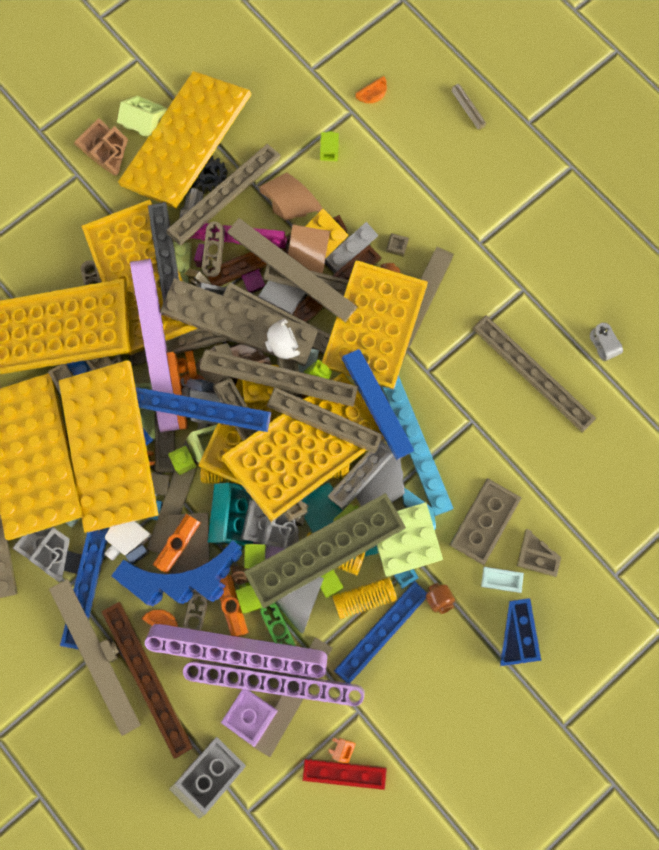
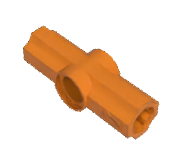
M186 514L173 535L168 538L167 544L153 565L168 574L181 553L186 549L187 544L201 523ZM176 538L182 540V546L179 549H174L172 546Z
M228 575L220 580L226 585L220 601L231 636L240 637L249 632L231 575ZM231 601L236 602L237 607L235 611L228 612L227 604Z

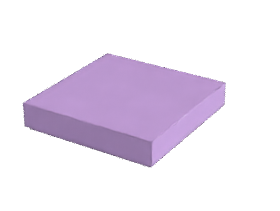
M242 689L221 723L255 747L278 710L250 690Z

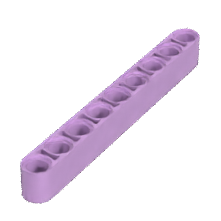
M151 259L132 261L130 266L152 390L173 394L167 347ZM156 411L160 432L179 430L177 415Z
M162 624L153 625L145 640L146 648L153 652L312 678H321L326 673L327 655L323 651Z
M198 660L186 664L183 669L184 677L192 682L342 705L358 706L363 702L365 696L363 688L356 684ZM192 665L198 668L197 676H193L190 673ZM211 668L218 671L217 679H213L210 676ZM234 671L238 674L239 679L237 682L230 680V672ZM254 674L258 677V685L250 683V675ZM270 678H276L279 681L278 688L270 686ZM290 681L298 682V691L290 689ZM311 684L319 686L320 692L318 694L310 692L309 686ZM337 687L340 690V696L332 697L329 689ZM352 690H357L360 692L361 698L359 700H352L349 693Z

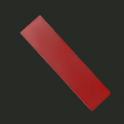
M305 758L302 781L385 790L387 768Z

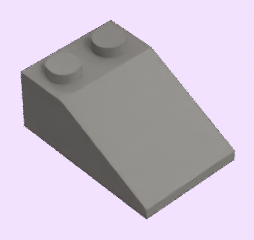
M216 737L169 790L200 819L216 803L246 765Z

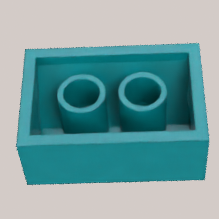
M233 483L214 484L208 534L209 543L229 545L233 540L242 547H245V544H253V541L241 539L249 502L253 500L242 485Z

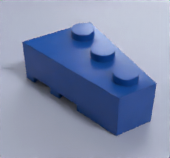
M530 598L509 601L500 666L542 661Z

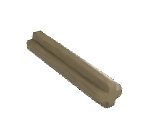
M460 84L454 85L452 93L476 128L479 130L484 128L486 121Z

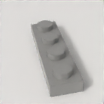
M380 441L375 454L368 451L328 495V498L344 510L393 456L389 446Z

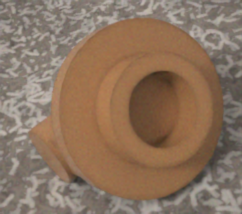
M232 566L231 577L233 582L239 585L248 583L249 580L244 573L248 569H244V566Z

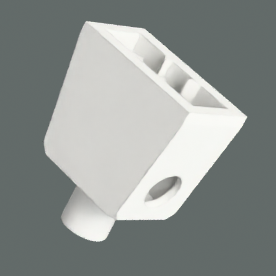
M136 521L113 526L105 536V539L112 545L104 554L114 561L120 553L126 556L147 543L152 534Z

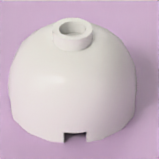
M285 318L277 321L268 329V341H265L268 351H273L281 359H289L300 355V351L295 350L298 348V344L291 328H287L285 325L288 323Z

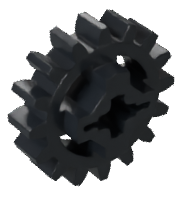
M211 155L199 173V179H195L192 187L196 186V189L199 191L202 189L203 194H206L207 191H213L227 179L228 172L225 163H221L220 158L214 160L213 155Z

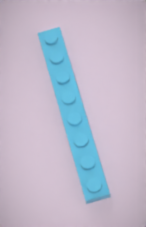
M398 375L394 390L383 386L382 389L415 450L409 455L429 504L434 510V516H437L454 508Z

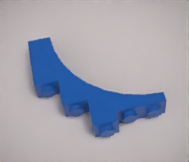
M232 540L223 552L210 562L194 570L178 574L150 573L123 560L111 576L141 601L150 606L158 604L162 600L164 592L176 602L184 604L192 598L194 589L206 599L214 602L215 599L218 600L224 593L223 589L226 585L220 581L221 578L223 579L228 575L230 566L233 562H237L242 556L241 551L244 548Z

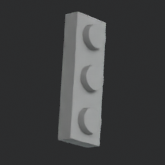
M365 222L325 260L337 272L378 237V234Z

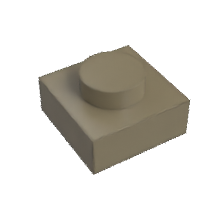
M189 268L185 273L190 279L189 282L194 286H198L201 283L210 284L200 271Z
M107 639L99 643L108 662H113L119 658L117 655L119 649L115 642Z

